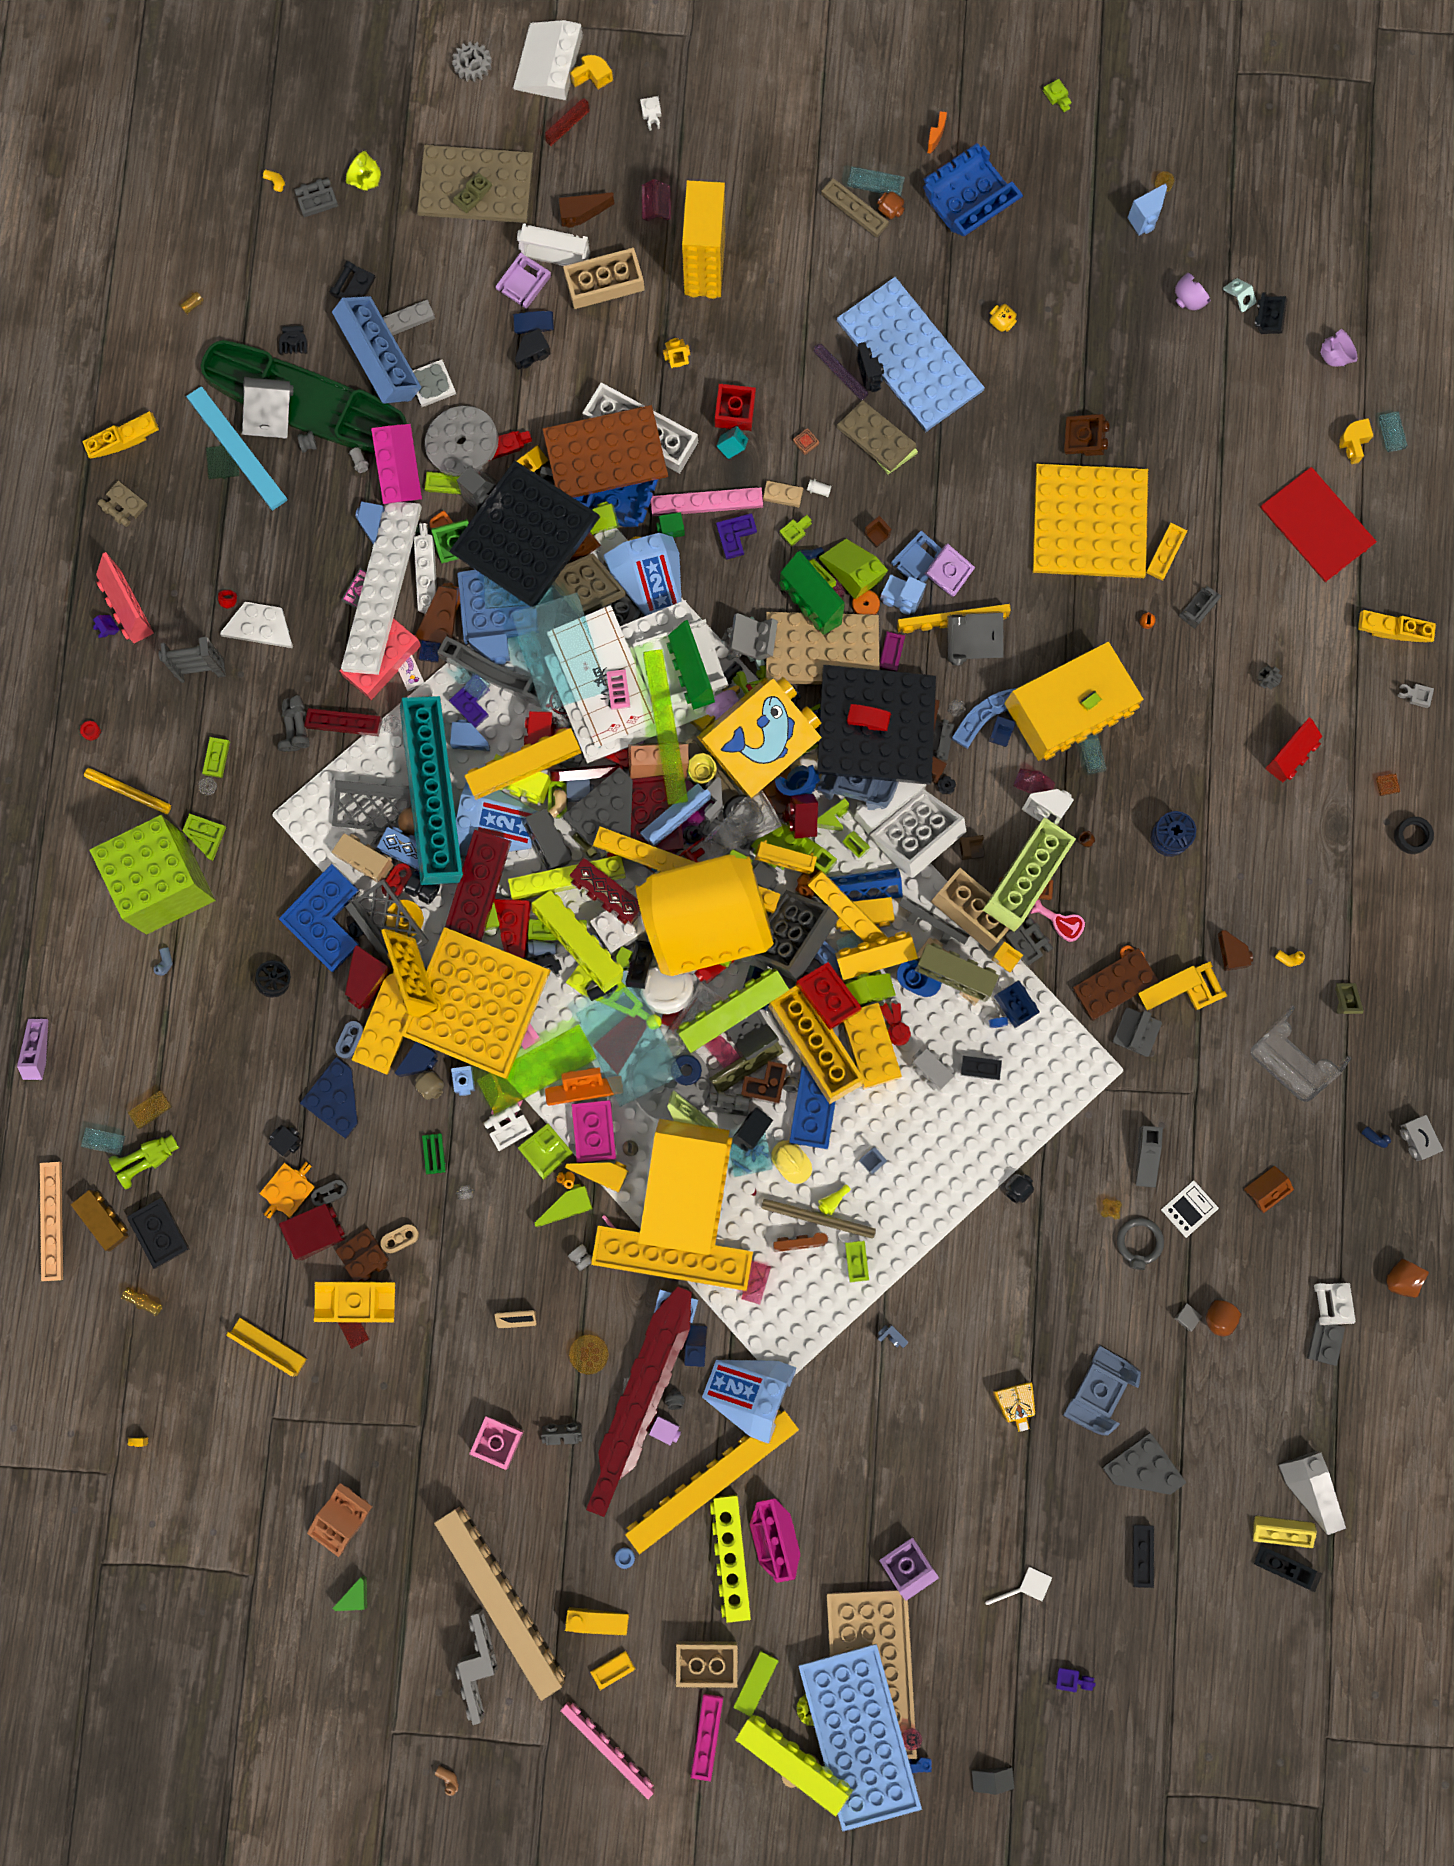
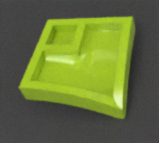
M548 1123L518 1147V1150L543 1180L573 1154Z

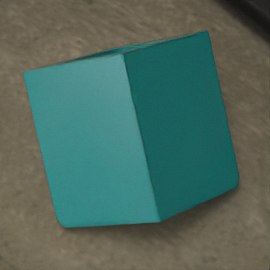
M735 426L720 436L717 447L730 459L745 450L748 438L738 426Z

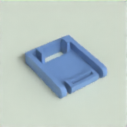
M920 531L894 558L891 565L895 566L899 562L900 564L896 569L907 579L910 576L925 583L929 577L924 573L942 548L924 532ZM924 543L937 553L934 558L921 547Z

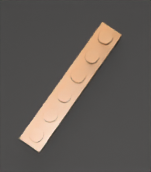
M62 1162L40 1163L41 1281L63 1280Z

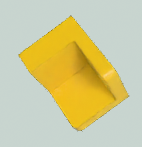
M1004 941L991 960L1006 971L1011 972L1023 954Z

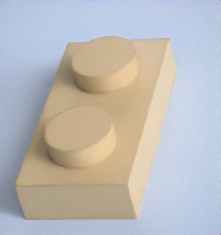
M767 481L763 501L799 508L803 488Z

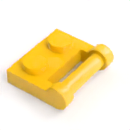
M1211 961L1196 967L1203 983L1187 991L1195 1010L1227 997L1226 992L1222 990L1212 970ZM1205 971L1216 995H1211L1200 972Z

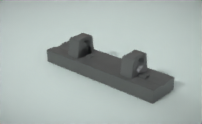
M906 896L898 904L911 912L907 922L913 925L919 917L943 931L944 935L940 942L945 945L951 937L965 945L970 937L969 934Z

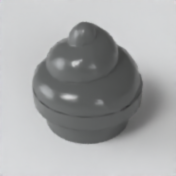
M673 1388L665 1399V1404L670 1410L681 1409L685 1403V1397L676 1388Z

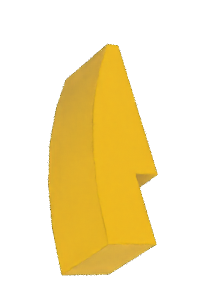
M1191 966L1138 994L1148 1011L1203 983L1195 966Z

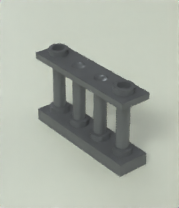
M207 637L199 638L200 644L197 647L170 650L165 643H160L161 650L158 651L160 661L174 674V677L181 683L185 682L184 674L210 670L218 678L226 677L224 658Z

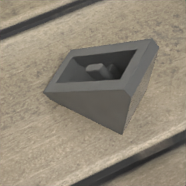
M1012 1767L972 1770L973 1791L997 1795L1014 1789Z

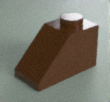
M1226 930L1218 933L1225 971L1248 968L1252 965L1253 954L1249 951L1246 944Z

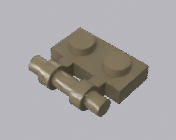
M119 481L106 494L111 499L109 502L103 499L98 501L102 511L113 516L118 524H123L125 527H128L131 523L127 519L129 515L136 519L148 506L146 502ZM117 505L123 509L121 512L115 509Z

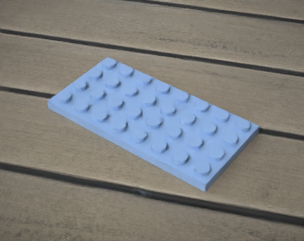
M896 277L837 318L839 325L857 347L858 343L866 342L867 348L871 349L872 358L878 357L879 363H882L884 368L883 380L925 432L984 391L985 387Z
M877 1643L800 1664L799 1670L825 1767L829 1768L839 1780H845L850 1785V1788L854 1790L842 1810L838 1813L842 1831L922 1810Z

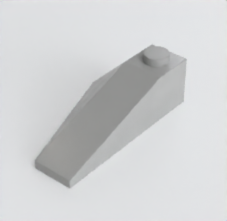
M1314 1451L1278 1465L1285 1484L1292 1490L1301 1504L1305 1506L1326 1535L1346 1529L1329 1471L1321 1452Z

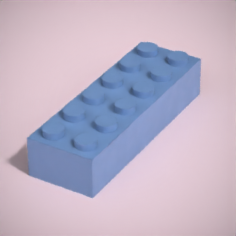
M371 296L342 298L332 313L382 403L411 401L422 387Z

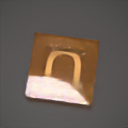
M1396 774L1376 778L1380 796L1400 792Z

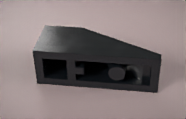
M1264 1546L1260 1547L1254 1565L1313 1592H1316L1323 1574Z

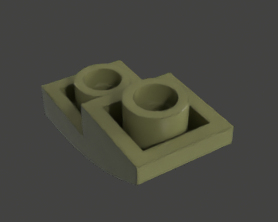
M480 173L476 174L466 183V188L454 197L453 203L468 213L492 187V183Z

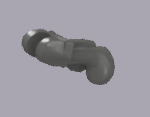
M298 695L292 696L291 699L286 698L282 702V717L286 727V739L278 742L277 747L279 751H298L300 748H308L310 746L303 721V716L306 715L302 698Z

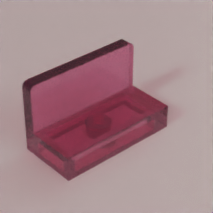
M656 179L643 184L642 219L649 221L658 216L669 220L671 219L670 186Z

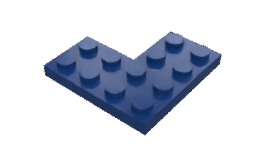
M331 864L279 918L331 972H334L353 953L356 945L360 946L334 919L360 890L334 864Z

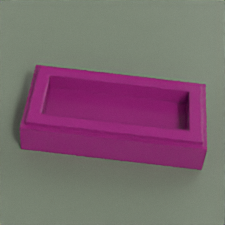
M887 632L879 669L897 672L905 635Z

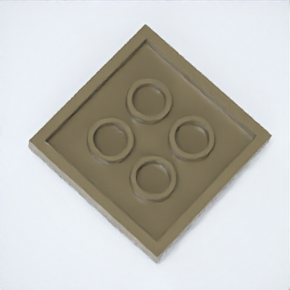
M593 553L567 564L552 584L579 617L625 597L626 593Z

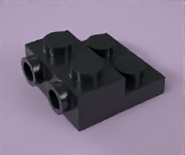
M866 342L858 343L856 360L865 392H877L881 390L880 384L883 381V364L879 363L878 357L872 358L871 349L867 348Z

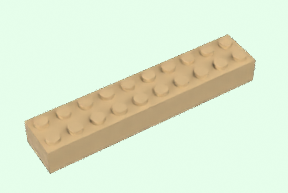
M459 1506L434 1524L539 1699L542 1701L562 1688L565 1682V1673L560 1666L556 1667L553 1662L555 1659L553 1653L549 1648L546 1649L542 1643L544 1639L539 1631L535 1632L532 1624H534L532 1618L528 1613L524 1614L521 1609L523 1606L518 1596L514 1597L511 1592L512 1585L507 1578L503 1579L500 1574L502 1569L496 1560L493 1562L491 1559V1551L486 1543L482 1544L479 1539L481 1536L476 1526L472 1527L469 1522L471 1518L465 1508L461 1509Z

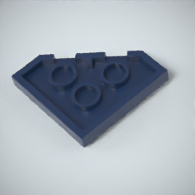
M336 1057L300 1104L345 1139L348 1138L358 1125L356 1097L353 1084V1070Z

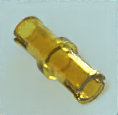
M129 1287L122 1294V1299L136 1305L137 1309H144L154 1316H157L162 1309V1305L149 1299L148 1295H141Z

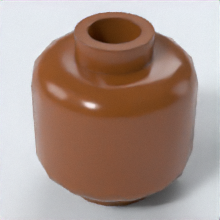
M894 191L885 192L877 203L879 205V212L890 220L895 217L899 218L905 210L903 208L904 199Z

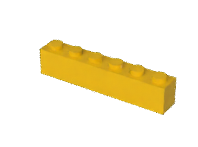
M571 728L560 729L556 732V735L551 737H542L536 744L524 745L518 752L506 753L500 760L488 761L482 768L470 769L467 772L468 774L464 776L475 800L581 754V749Z

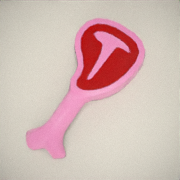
M1039 899L1030 911L1031 914L1040 913L1049 918L1057 934L1068 942L1076 941L1085 927L1084 919L1081 916L1056 914L1042 906Z

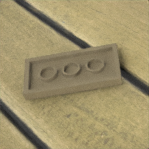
M863 400L837 424V428L890 472L916 448V443Z

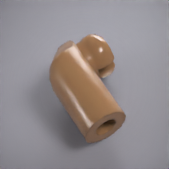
M439 1765L435 1776L444 1780L445 1793L452 1796L458 1791L457 1777L455 1773Z

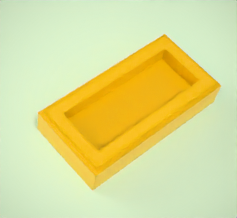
M625 1650L593 1669L590 1673L599 1689L602 1690L636 1668Z

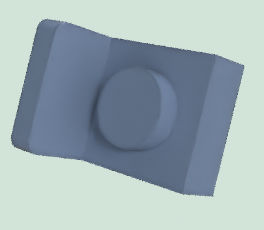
M885 1325L878 1332L880 1336L877 1339L880 1342L889 1334L891 1336L889 1340L896 1347L900 1345L904 1348L909 1343L892 1325L889 1327Z

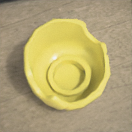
M699 753L689 760L688 773L694 782L705 784L715 777L717 766L710 755Z

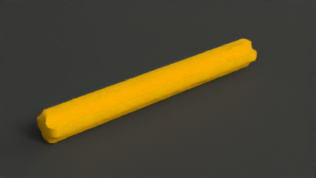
M87 768L84 773V777L164 814H168L172 806L91 768Z

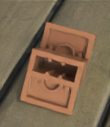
M340 1483L334 1490L331 1498L316 1515L307 1534L340 1557L348 1542L363 1525L372 1506L365 1499L353 1493L349 1487Z

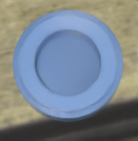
M627 1547L619 1549L615 1555L616 1564L623 1569L631 1567L635 1561L634 1552Z

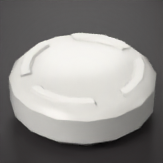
M657 964L650 968L645 989L640 988L643 1001L649 1009L657 1013L671 1014L682 1010L688 1005L692 999L694 987L691 975L688 972L668 976L660 972Z

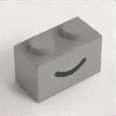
M1427 1115L1400 1125L1401 1136L1405 1141L1407 1140L1410 1146L1409 1153L1416 1161L1424 1160L1443 1151Z

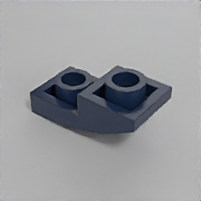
M552 311L513 314L514 332L517 334L532 332L539 328L541 332L554 330Z

